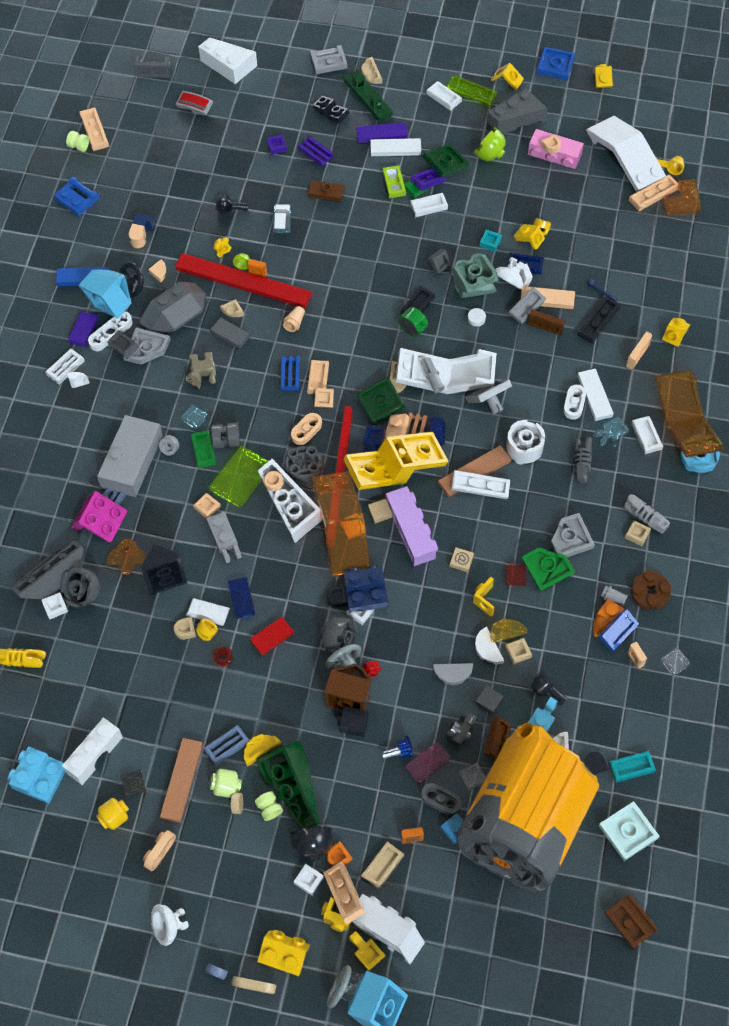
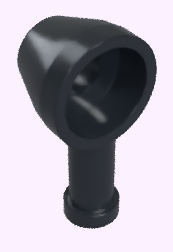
M227 194L220 195L216 202V210L222 214H228L232 209L248 211V203L232 202Z
M541 673L536 675L531 689L537 695L541 696L548 692L560 705L568 699Z

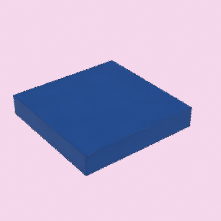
M544 47L536 74L568 80L575 53Z

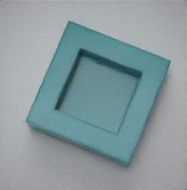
M486 230L480 241V247L496 252L502 240V235Z

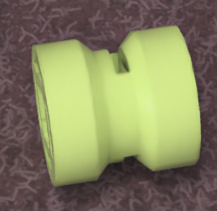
M70 131L66 144L70 148H77V150L84 152L88 148L89 137L84 134L79 135L75 131Z
M273 791L264 793L255 800L257 807L262 810L261 815L264 821L274 819L283 812L281 805L275 801L276 796Z

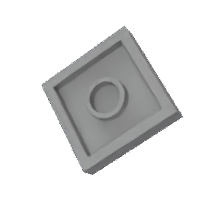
M510 380L495 381L493 386L481 388L465 398L468 403H481L486 400L491 413L495 414L503 410L496 395L512 387Z

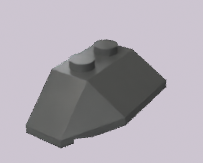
M178 282L149 303L139 323L147 331L156 333L174 332L203 312L206 293L196 283Z
M73 540L69 545L55 551L25 574L11 588L12 591L20 598L45 599L57 594L58 590H60L63 574L72 568L80 567L84 548Z

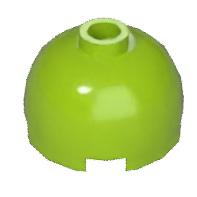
M494 127L493 131H490L480 143V147L474 151V154L487 162L495 158L500 159L505 153L503 150L506 145L504 135Z

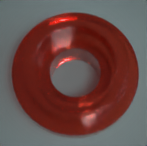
M219 647L213 653V660L218 666H227L233 660V653L227 647ZM222 655L227 656L224 660L220 659Z

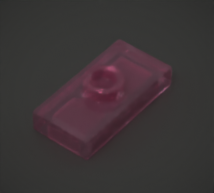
M437 741L406 765L405 769L419 784L450 760L451 756Z

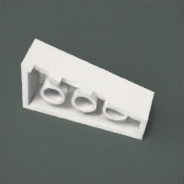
M271 459L258 470L263 484L265 475L271 471L279 472L284 480L283 487L278 491H269L268 489L267 491L296 543L320 523L324 517L321 509Z

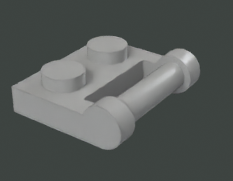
M341 45L321 51H310V58L316 74L347 69V61Z

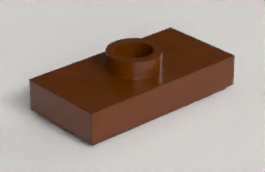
M311 180L308 197L342 202L345 185Z
M531 309L528 325L562 335L565 320Z
M499 716L492 717L483 753L493 761L496 760L508 738L511 727L509 722Z

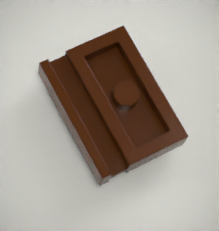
M630 893L605 912L606 917L632 950L658 930Z

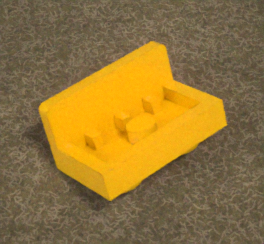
M279 930L268 931L264 937L257 962L299 976L310 944L305 943V940L299 937L291 938L285 936Z

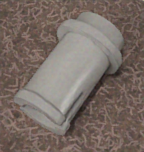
M611 585L610 587L605 586L601 594L604 600L610 599L621 606L624 605L628 596L612 589Z

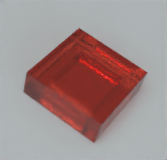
M506 565V585L525 586L526 566Z

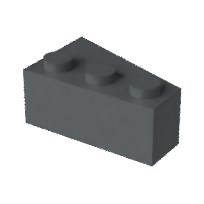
M524 89L489 110L487 126L492 131L496 127L504 134L517 130V127H529L532 123L539 121L543 123L546 122L547 107L530 91Z

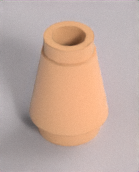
M300 306L295 307L284 318V328L289 332L298 330L305 310Z

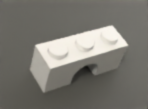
M103 718L62 765L65 772L83 785L96 770L95 763L99 756L105 751L110 753L123 738L120 730Z

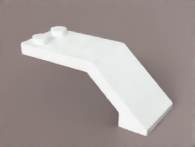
M612 116L586 129L593 144L599 142L614 152L636 192L666 176L642 133L616 116Z
M403 348L399 350L396 383L434 391L430 381L426 379V373L421 364V360L428 357L431 358L436 370L439 371V377L445 387L440 393L452 394L494 385L496 353L479 349L474 355L446 359Z

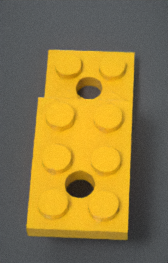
M433 432L386 437L378 451L349 454L343 459L358 490L405 484L414 470L446 466L448 463Z

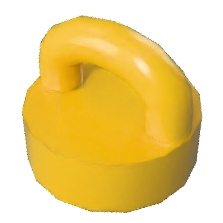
M536 218L533 225H539V227L544 228L545 230L542 233L547 235L551 222Z
M202 619L196 628L197 635L204 641H210L218 631L215 623L209 619Z

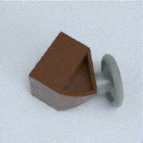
M347 645L334 652L327 659L325 666L331 672L324 691L325 707L343 711L345 706L367 711L371 698V679L367 672L355 662V659L358 658L362 650L360 645Z

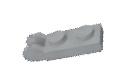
M225 512L206 518L225 562H230L227 550L232 548L237 559L242 558L238 542Z

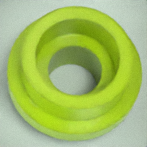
M240 253L234 257L233 264L240 270H247L250 258L246 254Z

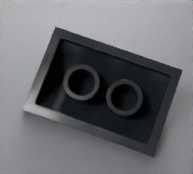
M154 544L141 566L150 596L187 583L180 555Z

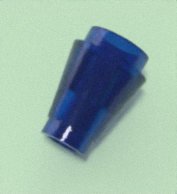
M442 417L429 419V424L427 425L429 431L434 433L440 446L444 445L446 422L443 421Z

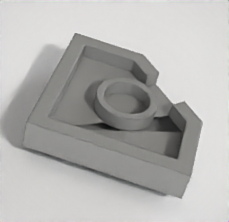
M136 328L131 339L140 347L128 359L123 357L124 361L142 365L164 355L170 342V336Z
M580 513L561 518L551 540L554 553L566 555V557L594 549L595 546Z

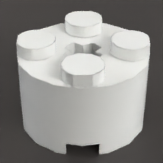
M528 420L514 423L507 437V453L520 465L539 459L544 447L545 433L543 428L538 423L535 425L527 422Z

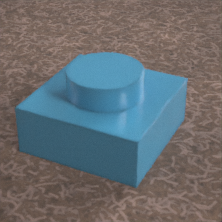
M457 813L441 825V830L454 844L457 843V831L463 822V819Z

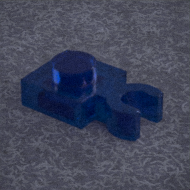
M366 427L363 444L368 447L364 449L363 453L377 451V447H380L384 442L385 428Z

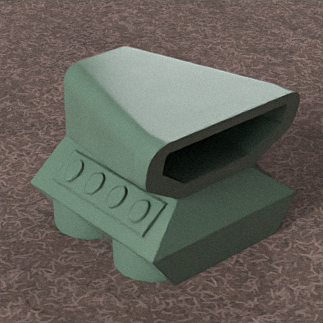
M476 253L472 255L470 260H459L455 266L451 267L454 276V287L461 298L497 292L493 283L499 280L498 275L485 254Z

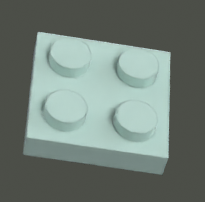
M634 801L599 824L600 829L623 861L632 857L660 837Z

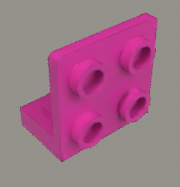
M94 491L86 498L71 528L79 531L84 527L105 541L111 542L127 510Z

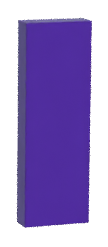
M406 122L356 126L358 143L371 142V140L408 139Z

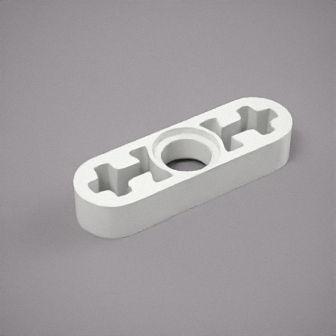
M124 312L118 319L113 317L91 334L88 338L90 348L94 351H101L109 345L107 341L118 330L123 333L128 330L133 323L131 315L128 312ZM110 328L115 329L113 334H107L106 331Z

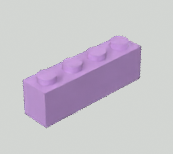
M407 486L386 493V501L392 512V518L413 565L416 566L436 559L438 547L436 541L430 538V528L422 520L423 513L421 509L416 507L414 493H410Z

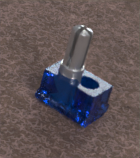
M405 736L404 739L397 740V747L383 751L382 757L385 759L400 755V758H411L413 747L410 738Z

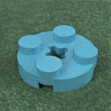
M698 436L689 439L681 450V460L686 470L698 473L714 470L720 457L718 446L716 444L713 445L709 442L710 439ZM698 452H701V454L705 456L701 458L698 457L696 454Z

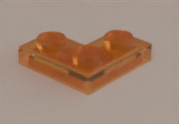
M696 179L679 180L680 196L664 198L666 216L700 213L701 205Z

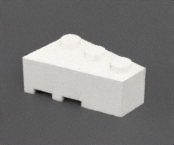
M208 38L198 46L200 61L234 84L257 67L255 51L213 38Z
M362 894L360 901L366 913L353 920L352 923L375 940L378 939L388 945L387 948L390 951L394 952L396 950L401 953L405 958L404 961L411 964L425 943L415 927L416 923L408 917L403 919L398 916L399 913L390 906L385 908L374 896L369 898Z

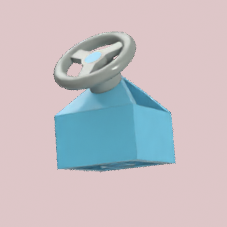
M349 965L344 966L331 987L327 998V1007L333 1008L340 999L348 1002V1014L361 1025L395 1026L408 995L389 978L366 971L355 985L349 982L352 972Z

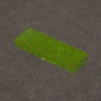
M453 75L447 84V88L454 93L489 107L496 99L498 93L456 75Z

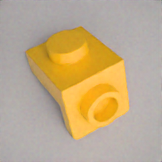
M606 64L597 65L593 70V74H595V88H611L613 86L612 66H607Z
M523 224L514 235L516 241L530 242L533 249H538L545 239L539 225Z
M673 318L667 326L662 338L663 341L678 347L690 324L686 323L684 319Z
M331 897L329 903L325 902L322 908L321 915H324V923L331 925L332 929L343 932V930L349 931L352 922L346 924L341 914L333 912L335 900Z

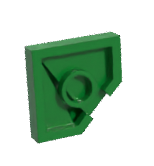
M537 548L521 557L540 592L575 574V570L566 555L560 553L557 554L546 549Z

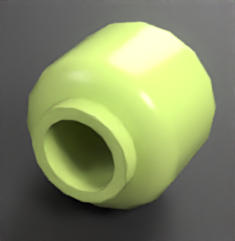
M218 769L216 773H212L210 790H213L215 796L231 798L233 793L240 792L242 780L238 779L236 771Z

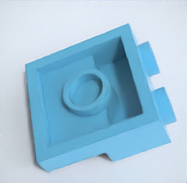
M28 746L27 750H23L18 757V762L20 763L17 769H12L9 773V785L16 791L49 804L65 774V770L62 767L64 763Z

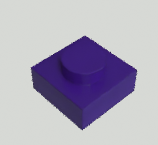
M283 134L266 138L271 155L287 151Z

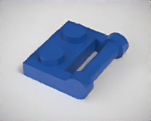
M73 176L64 187L54 194V199L77 216H80L99 199V193L91 191L80 183L79 179ZM74 188H77L78 190H80L81 192H83L85 195H87L88 198H87V199L83 198L81 195H79L78 193H76L73 189H74Z

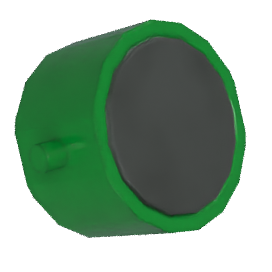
M409 307L398 318V323L402 330L411 337H418L428 327L425 315L414 307Z

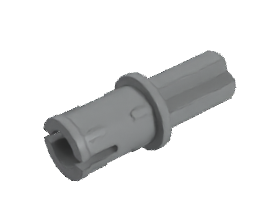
M424 358L421 360V364L426 373V379L430 381L434 393H439L445 389L439 377L440 373L436 370L431 358Z

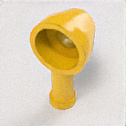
M675 156L670 161L657 159L660 166L667 168L670 174L679 175L684 170V159L681 156Z

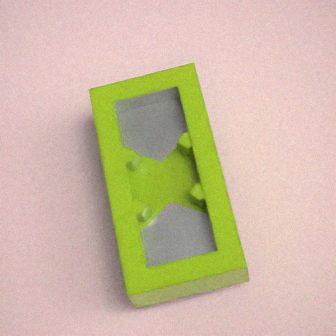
M400 166L383 168V176L389 198L406 196Z

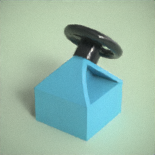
M127 262L121 267L119 272L91 270L78 286L95 308L118 319L130 306V297H137L141 293L144 278L138 265L133 262ZM127 268H133L137 275L130 274ZM135 281H138L136 291L132 292Z

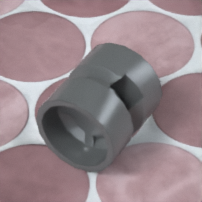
M238 422L227 423L226 426H223V424L212 425L214 449L224 448L226 445L229 447H240ZM222 432H226L227 439H222Z

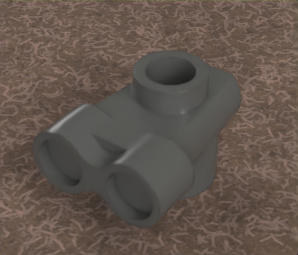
M463 712L458 720L459 722L453 720L446 730V735L451 737L450 741L457 745H461L462 742L466 743L471 735L469 730L477 717L471 713Z

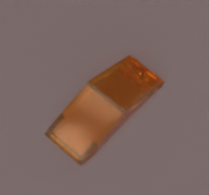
M685 370L655 376L666 426L685 457L722 451V442L703 415L697 391V378L693 372Z
M350 472L312 477V485L325 525L328 563L332 576L342 575L343 572H347L350 568L366 569L370 566L364 516Z

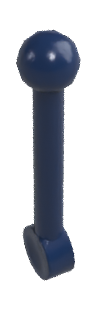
M592 279L588 280L587 284L589 286H593L608 298L616 302L618 301L615 296H611L597 286Z

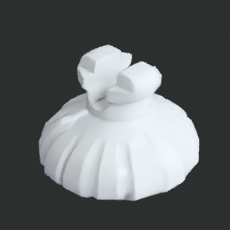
M511 257L508 267H498L495 270L498 277L522 289L523 280L519 273L521 269L525 268V264L522 262L516 263L517 259Z
M158 904L153 907L151 926L154 936L161 945H170L174 941L178 929L185 930L188 928V921L182 923L178 918L185 914L183 909H178L173 913L166 905Z

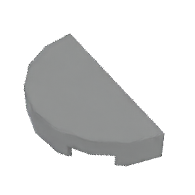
M473 663L433 664L434 674L444 681L445 684L449 685L462 684L472 674Z

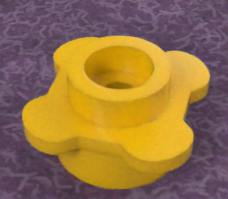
M226 237L217 239L214 243L213 248L217 252L216 255L218 257H222L223 254L231 250V246L228 244L229 239Z

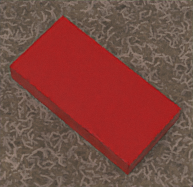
M281 617L253 636L250 642L260 655L263 656L292 636L294 631L284 618Z

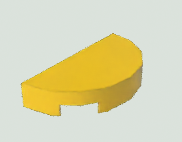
M263 734L250 739L244 750V760L247 767L282 745V742L275 736Z

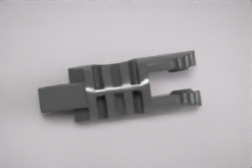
M591 437L586 438L585 448H581L580 438L575 439L574 474H577V480L580 484L587 483L588 473L591 472Z

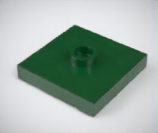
M451 144L424 152L422 156L441 178L469 168V162Z
M389 377L356 394L373 425L406 408Z

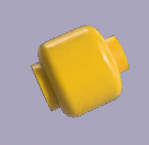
M110 798L98 808V815L96 817L105 829L115 830L128 820L126 812L129 808L123 800L118 802L117 799Z

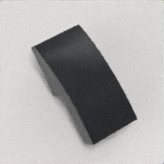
M323 95L312 105L321 115L339 124L350 114L348 108L336 105L335 99Z

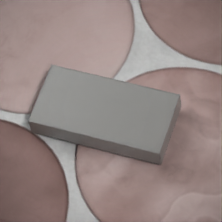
M532 287L509 311V314L522 325L529 318L531 309L537 310L546 301V297Z

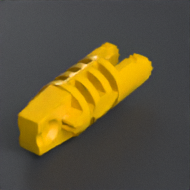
M0 649V664L13 667L41 668L43 665L42 659L45 658L46 653L42 650Z

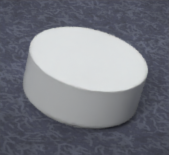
M474 308L469 311L468 322L472 326L477 327L485 323L486 314L482 309Z

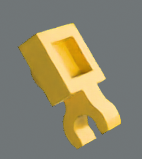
M356 931L349 936L351 943L358 949L354 955L368 971L385 958L386 955L372 939L365 942Z

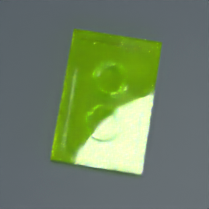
M240 446L209 486V490L241 508L261 482L258 470L269 461Z

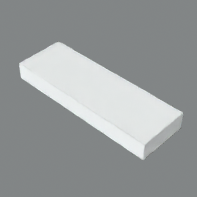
M421 138L371 140V156L421 155Z
M596 369L579 372L578 379L581 386L586 390V399L595 421L613 417L614 413Z
M454 470L451 490L508 499L510 480Z

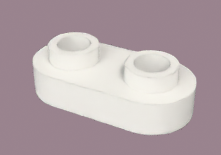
M573 385L568 389L563 412L569 419H578L582 414L586 390L581 385Z

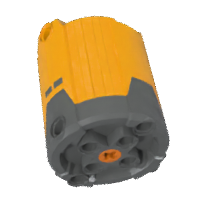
M532 723L518 726L513 734L506 739L457 831V844L462 851L461 853L476 865H482L494 874L511 881L514 886L531 892L545 890L546 887L552 885L599 789L597 776L593 775L585 764L580 761L578 755L556 743L542 726L533 725Z

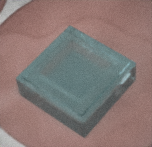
M192 404L183 414L181 420L197 429L207 418V413Z

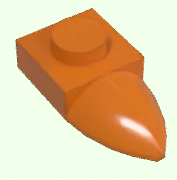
M607 599L594 621V636L598 637L624 608Z

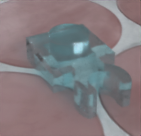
M617 416L603 424L602 429L594 433V438L603 437L599 444L605 445L609 438L614 442L628 434L629 429Z

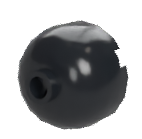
M319 827L295 830V832L291 831L290 839L293 850L300 857H306L307 862L319 861L320 856L327 854L332 847V828L325 827L324 831H320Z

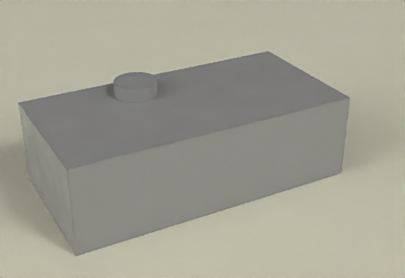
M127 415L124 416L97 476L101 488H110L111 491L117 490L118 493L122 491L125 495L132 497L137 496L159 446V442L163 437L160 424Z

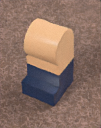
M136 213L129 231L131 245L134 248H142L145 245L148 230L153 231L155 227L153 216Z

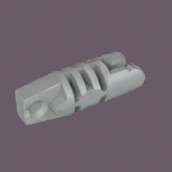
M630 494L628 496L627 502L624 505L628 512L635 517H639V520H642L645 524L647 523L649 527L660 533H664L667 530L670 522L658 511L655 512L654 508L646 505L644 501L635 495Z

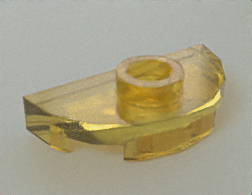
M501 619L491 627L490 639L491 642L524 635L527 634L528 629L516 620Z

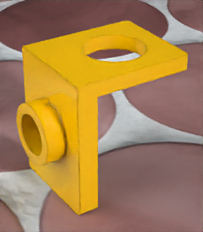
M511 63L499 68L491 78L494 81L503 76L514 90L518 89L524 80Z
M492 577L484 584L478 585L473 598V603L489 616L493 615L494 606L483 597L493 587L494 579Z

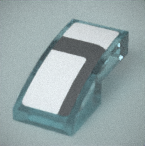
M274 204L273 233H290L291 204Z

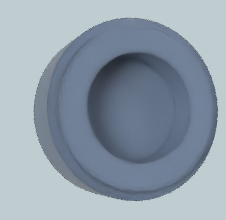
M209 963L205 969L206 973L222 980L228 974L227 971Z

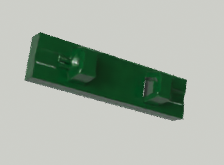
M356 70L344 76V82L378 122L393 116L391 108L384 102L382 96L366 81L362 73L360 74Z

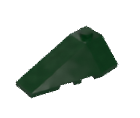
M300 741L284 745L256 760L264 781L267 785H271L277 792L276 797L279 801L283 800L288 807V813L300 829L311 828L320 824L309 763Z

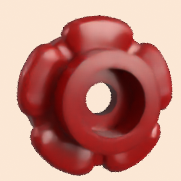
M377 661L363 664V668L369 677L378 676V672L382 669Z

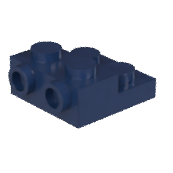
M370 565L363 570L350 568L347 572H343L349 613L389 607L382 567Z

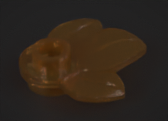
M124 539L120 542L118 548L111 550L108 554L107 565H118L121 573L127 576L134 571L136 564H143L146 556L144 551L138 548L134 540ZM127 547H131L130 550L125 551Z

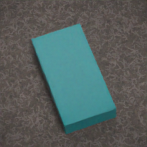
M649 751L609 761V767L615 783L656 771Z

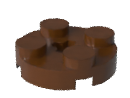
M647 570L645 573L639 574L631 586L633 601L645 610L663 608L671 596V584L664 576L655 573L653 570ZM648 587H649V588H654V589H655L654 591L656 592V594H654V593L648 594V593H647V591H648L647 588H648Z

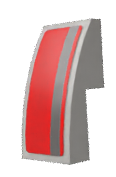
M182 91L176 102L178 108L189 109L194 114L207 115L213 104L211 99L187 91Z

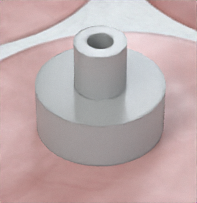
M167 435L159 442V448L163 454L173 455L179 449V442L174 436Z

